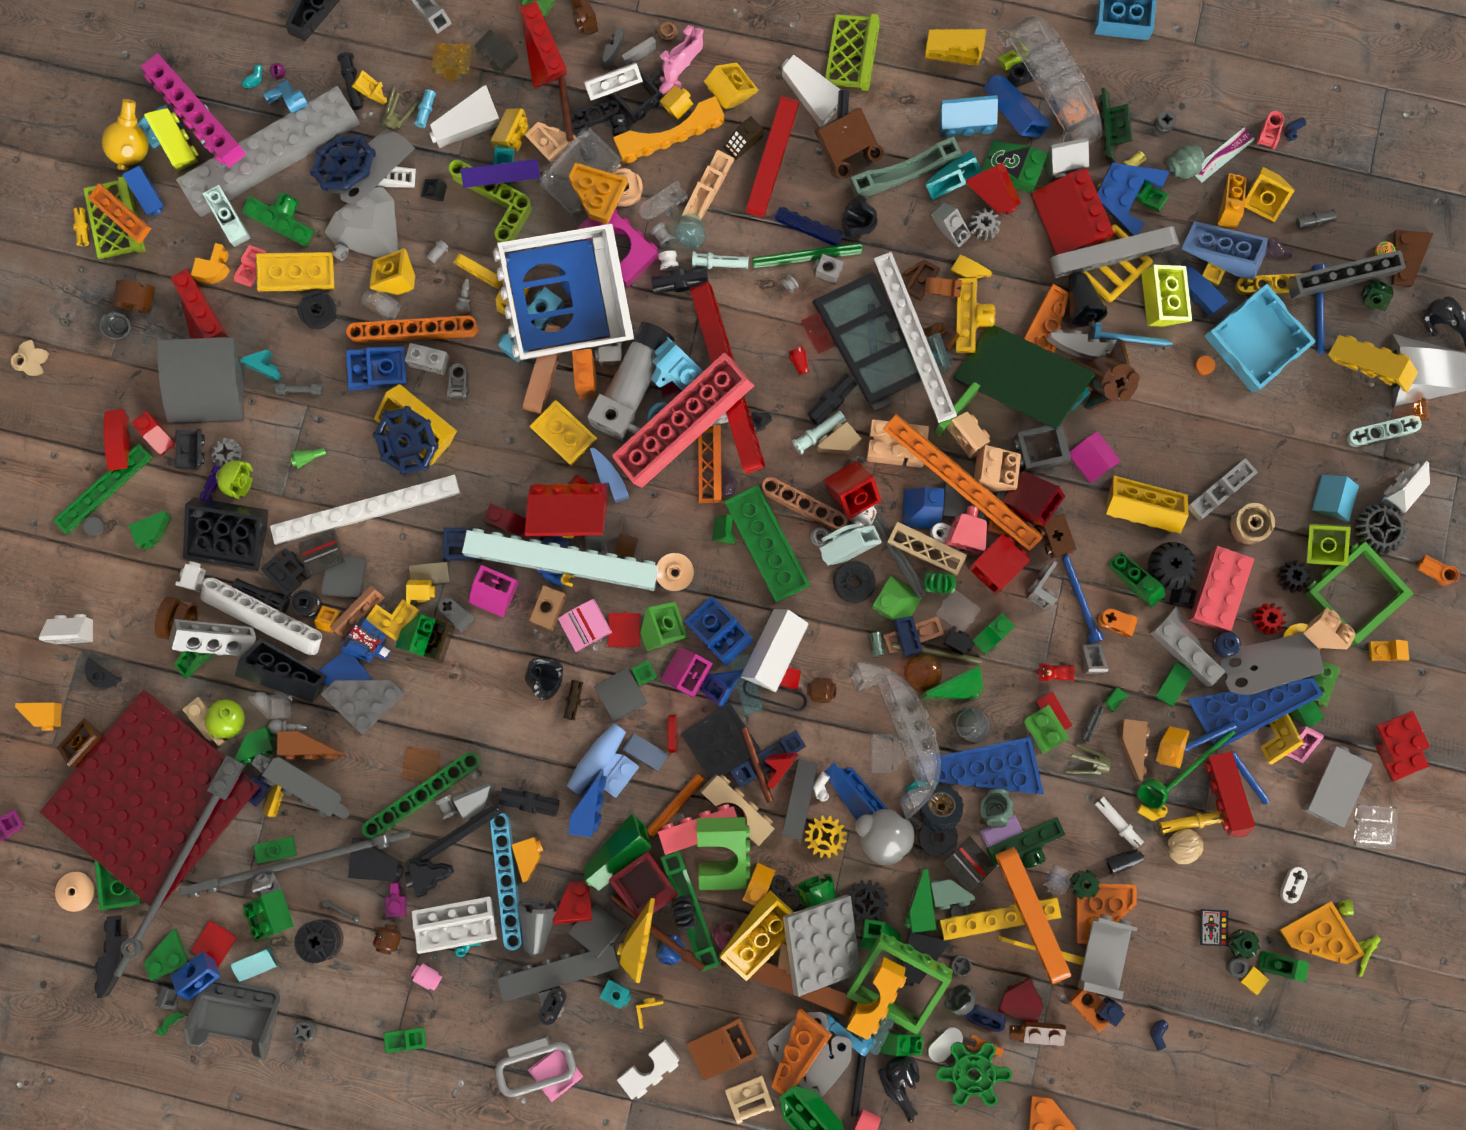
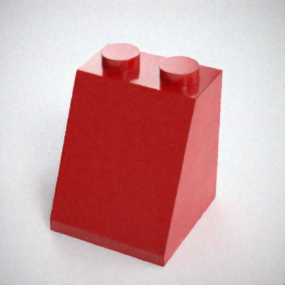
M856 461L823 480L827 492L848 520L882 501L873 475Z
M1004 534L968 568L995 595L1031 561L1028 558L1027 552L1023 549L1019 550L1014 545L1015 541L1010 536H1005Z

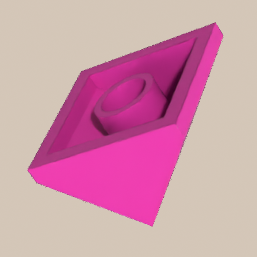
M1098 431L1087 437L1070 451L1071 460L1090 484L1121 462Z

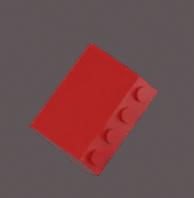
M1087 168L1069 173L1031 193L1056 255L1111 241L1114 231Z
M600 483L530 485L527 500L525 536L603 535L608 507L607 485Z

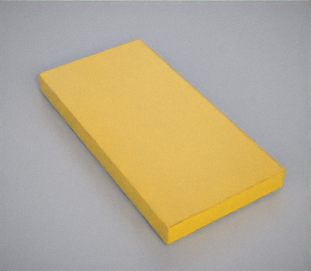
M332 252L256 253L258 292L335 290Z

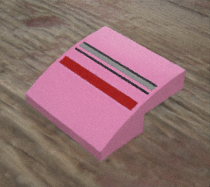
M595 599L574 608L558 618L575 652L612 633Z

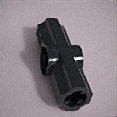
M706 267L688 271L686 269H677L670 272V274L651 277L654 294L669 291L684 292L691 287L709 282Z
M845 373L833 387H829L822 394L820 400L807 413L810 420L819 425L832 411H836L848 394L857 386L855 380Z
M502 787L498 804L519 808L518 810L535 814L537 812L556 817L560 800L543 797L537 793L521 792Z

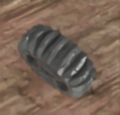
M1375 503L1371 507L1367 506L1365 511L1359 513L1360 517L1355 520L1359 524L1354 526L1359 532L1355 533V536L1361 537L1358 543L1366 542L1375 552L1377 550L1378 554L1381 555L1384 552L1389 554L1391 550H1398V546L1400 547L1404 544L1402 540L1407 539L1404 533L1408 532L1409 529L1405 528L1404 525L1408 521H1402L1404 514L1398 515L1399 509L1393 510V505L1390 504L1386 507L1385 503L1379 505ZM1377 514L1375 523L1369 525L1371 517ZM1378 526H1381V528L1383 527V530L1385 531L1382 532V530H1380ZM1394 533L1392 540L1389 543H1385L1388 534Z

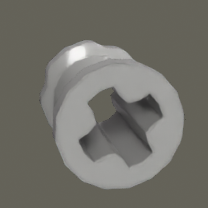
M659 223L650 231V234L659 241L661 248L668 246L674 240V236L670 235L665 229L664 223Z
M448 795L435 802L436 805H439L444 815L442 817L443 820L459 813L451 800L452 795Z

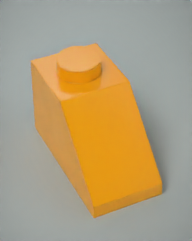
M15 703L17 710L33 726L41 727V731H54V727H61L62 704Z
M1169 726L1160 742L1156 761L1162 765L1180 769L1189 730Z
M536 837L512 844L523 883L530 880L542 857L541 852L544 851L541 840L537 841Z
M757 863L742 900L756 906L767 894L776 870Z

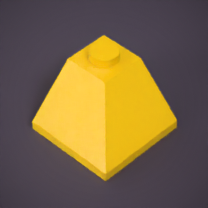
M1262 167L1245 197L1244 207L1275 222L1295 189L1279 174Z
M405 248L373 260L370 288L372 290L400 295L414 289L415 273Z

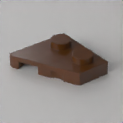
M923 259L914 267L905 270L901 277L908 294L921 301L925 295L926 277L936 278L940 272V267Z

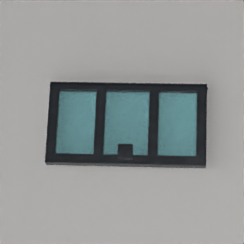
M873 272L813 300L812 303L869 405L922 381L895 312Z

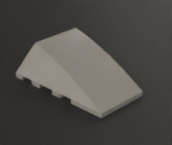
M1391 334L1392 353H1397V355L1402 353L1409 356L1412 364L1418 371L1408 392L1402 391L1400 385L1393 388V407L1466 392V353Z

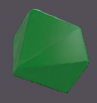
M1118 687L1114 688L1103 701V705L1112 712H1115L1122 701L1129 697V695Z

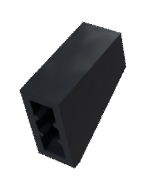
M352 838V844L365 841L361 838ZM377 847L351 852L348 878L396 882L403 876L401 861L381 849L378 850Z
M908 931L906 944L911 945L916 951L927 954L937 961L948 947L949 941ZM902 960L901 966L905 967L904 976L907 977L905 985L914 986V983L920 984L927 973Z

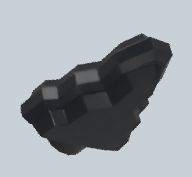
M420 858L409 859V872H405L406 885L408 888L413 887L417 898L428 894V890L436 887L438 881L445 880L454 873L453 865L445 863L433 864L430 860L421 861Z

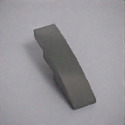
M798 760L782 836L798 840L802 839L818 763Z

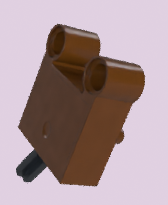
M848 90L838 91L837 119L814 130L831 165V173L836 179H846L851 175L852 168L850 164L843 162V160L864 149L863 157L867 161H879L884 156V150L878 145L861 107L848 112ZM872 148H874L877 152L874 158H872L870 155V151ZM841 165L845 169L842 176L838 173V168Z

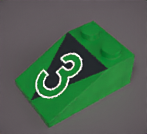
M993 141L981 173L1004 162L1014 188L1031 194L1036 186L1048 153L1031 146Z
M920 868L906 908V915H903L904 926L912 933L936 930L929 872L926 868Z

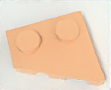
M537 122L525 134L550 162L572 143L566 140L565 132Z

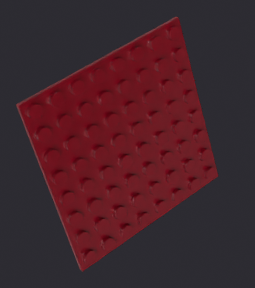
M143 689L39 812L151 907L212 796V793L207 790L223 763L225 756ZM241 772L227 800L219 798L160 907L261 787L245 772Z

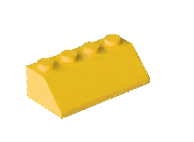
M399 384L385 393L374 420L379 423L385 410L392 411L404 408V406H410L413 411L425 419H430L436 444L439 445L430 462V465H433L451 444L457 430ZM402 416L393 418L395 423L402 422ZM409 419L410 423H415L417 426L421 425L413 419ZM422 430L424 442H428L425 431ZM404 437V439H402V442L405 443L407 446L408 441ZM424 449L421 452L420 456L424 458L428 449Z
M1113 476L1106 503V514L1114 518H1122L1133 523L1138 522L1152 528H1160L1171 533L1181 534L1189 516L1188 495Z

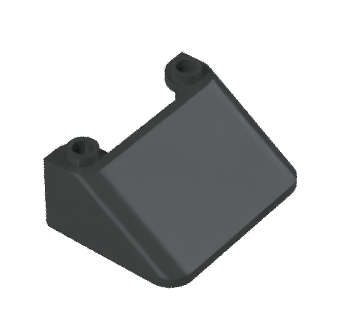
M220 979L215 980L201 991L195 1000L184 1027L187 1045L193 1047L206 1044L209 1035H216L252 1042V1055L257 1059L266 1060L280 1003L279 993L272 989Z

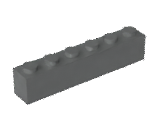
M1399 250L1298 274L1286 281L1292 300L1395 275L1404 270L1406 266L1402 252Z
M610 944L600 958L587 948L578 950L579 954L571 956L570 953L560 955L559 960L552 961L551 958L539 961L540 965L535 967L532 964L520 967L521 971L515 973L513 969L501 973L502 976L497 978L502 1000L506 1002L618 969L620 964L615 945Z

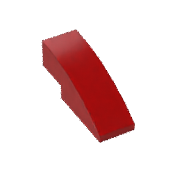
M123 409L104 411V447L107 469L109 471L128 468L130 436L127 432L129 417Z

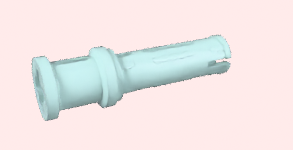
M693 251L692 268L697 266L707 267L708 269L712 267L748 269L749 257L713 255L711 252L699 254Z
M838 411L814 429L806 430L805 434L797 440L793 439V446L800 454H803L805 449L811 445H816L818 439L833 430L838 424L846 421L845 416L841 411Z

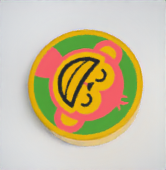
M1390 242L1380 243L1375 248V256L1396 251L1394 245Z

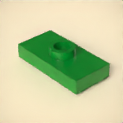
M294 836L253 845L257 864L297 856Z

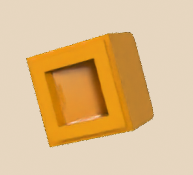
M322 606L315 618V628L333 633L334 631L330 626L339 618L340 611Z

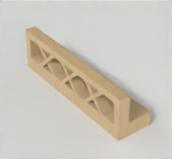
M899 522L896 523L887 542L955 576L958 575L967 554ZM895 534L906 538L907 542L899 544L893 541ZM915 542L923 546L924 550L914 551L911 543ZM928 551L940 554L941 558L938 560L931 559ZM946 559L958 563L956 570L948 567Z

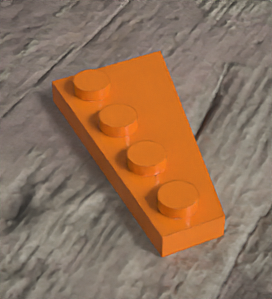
M1055 284L1050 286L1023 339L1053 353L1055 352L1056 347L1045 339V335L1051 333L1052 330L1061 329L1060 325L1069 296L1067 291Z
M802 1009L798 1010L797 1019L790 1032L791 1036L784 1049L782 1061L778 1066L771 1086L780 1095L793 1085H799L832 1036V1033Z

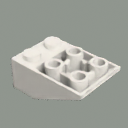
M1429 462L1417 463L1413 468L1410 467L1405 472L1402 471L1395 478L1397 482L1393 486L1390 485L1383 494L1385 496L1381 501L1387 506L1393 505V510L1398 508V515L1407 512L1430 484Z

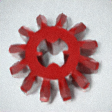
M1263 603L1262 607H1257V613L1252 615V617L1257 619L1253 622V625H1259L1257 631L1263 630L1264 635L1269 633L1275 635L1277 631H1282V625L1287 622L1282 619V617L1286 616V613H1280L1282 607L1279 606L1275 609V603H1270V605ZM1271 616L1272 620L1267 621V617Z

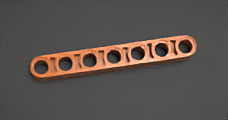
M469 315L359 322L350 324L346 329L348 337L355 344L473 337L479 332L476 320ZM468 323L474 324L471 329H465V326ZM450 324H454V325H455V327H454L453 330H451V331H447V330H446V328H447L448 325H450ZM430 326H436L433 332H428ZM417 327L416 332L409 333L410 328ZM393 328H398L396 334H390V331ZM375 329H379V333L377 335H371ZM355 331H361L359 336L353 337Z
M1015 847L995 854L1051 984L1053 985L1071 977L1070 970Z

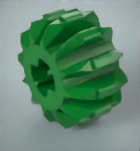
M926 573L923 579L925 591L943 594L953 593L956 587V576L949 573Z

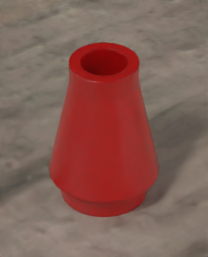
M802 346L788 351L790 355L788 357L798 371L799 376L810 372L806 350Z

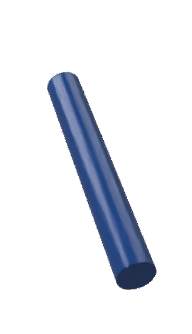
M1232 721L1187 742L1184 752L1238 728L1235 721Z
M1233 752L1238 770L1263 805L1270 802V799L1236 752Z

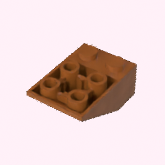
M277 731V755L283 756V760H300V757L308 760H320V756L327 760H338L339 756H345V752L308 733Z
M740 1016L686 1043L703 1080L716 1076L758 1056L757 1050Z

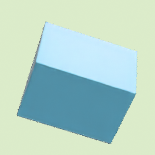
M1321 475L1311 511L1349 522L1359 485L1347 476Z

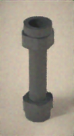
M280 382L275 384V392L280 395H287V392H311L312 395H319L323 393V385L317 382H312L311 385H287L286 382Z

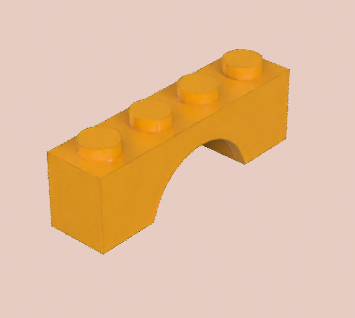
M883 957L873 979V984L878 988L880 997L872 1003H857L848 1019L847 1030L867 1040L871 1034H876L880 1025L878 1023L879 1020L886 1017L889 1010L887 1006L889 1003L893 1004L898 993L896 991L898 987L902 988L907 978L904 976L905 967Z

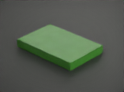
M976 382L972 383L954 405L956 417L959 416L978 392L980 385ZM954 418L940 422L935 430V434L941 437Z

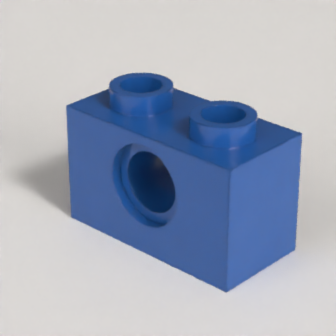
M202 951L170 977L176 994L190 1001L221 976L215 960Z

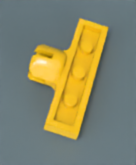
M958 278V280H962L960 297H957V333L960 336L956 340V353H976V330L978 327H989L995 324V306L993 304L977 303V278Z

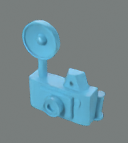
M669 337L660 347L654 350L657 357L652 362L657 367L651 380L659 387L673 381L683 391L703 372ZM660 402L652 406L648 412L647 421L649 422L669 403Z

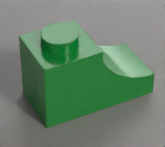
M1001 613L972 642L986 655L1016 626Z
M183 651L173 666L187 679L202 664L210 660L213 653L200 654Z

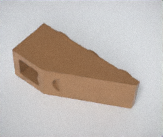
M1123 719L1120 720L1118 740L1135 781H1143V777L1146 776L1147 772L1144 760L1148 756L1146 738H1149L1150 727H1147L1148 722Z

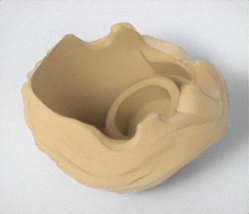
M1191 829L1177 831L1168 840L1169 856L1178 864L1192 863L1202 854L1204 842L1196 831Z

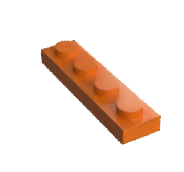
M98 183L88 197L91 202L136 242L142 243L152 229L105 186Z

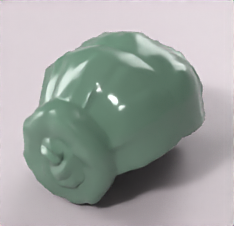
M1196 144L1191 146L1184 145L1171 154L1166 164L1173 176L1189 179L1200 173L1205 156L1201 147Z
M1002 788L990 789L981 801L980 815L987 822V825L993 828L1006 827L1008 820L1013 815V801L1009 797V792Z

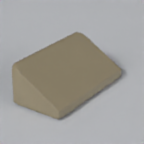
M448 562L409 565L411 580H432V584L450 583Z

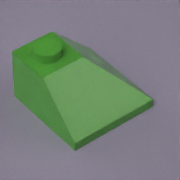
M890 576L871 609L893 621L897 618L912 616L922 598H917L911 587Z
M676 602L646 608L641 636L647 651L662 648L688 638Z

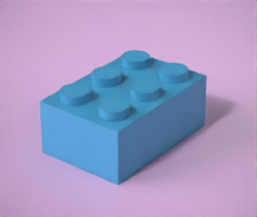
M1097 0L1094 34L1149 40L1154 31L1156 0Z

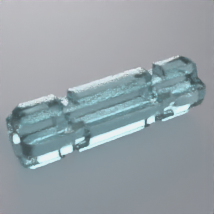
M889 1017L882 1019L881 1026H879L872 1039L873 1043H870L868 1051L873 1055L879 1054L880 1046H883L890 1032L889 1029L894 1024V1021Z

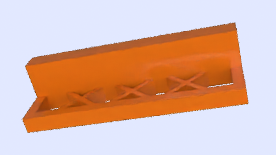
M713 425V428H708L703 432L713 433V440L708 445L702 440V434L698 437L699 503H722L721 425ZM707 449L713 453V459L709 463L702 458V454ZM707 468L714 473V477L709 482L702 477V473ZM709 486L714 491V498L703 499V491Z

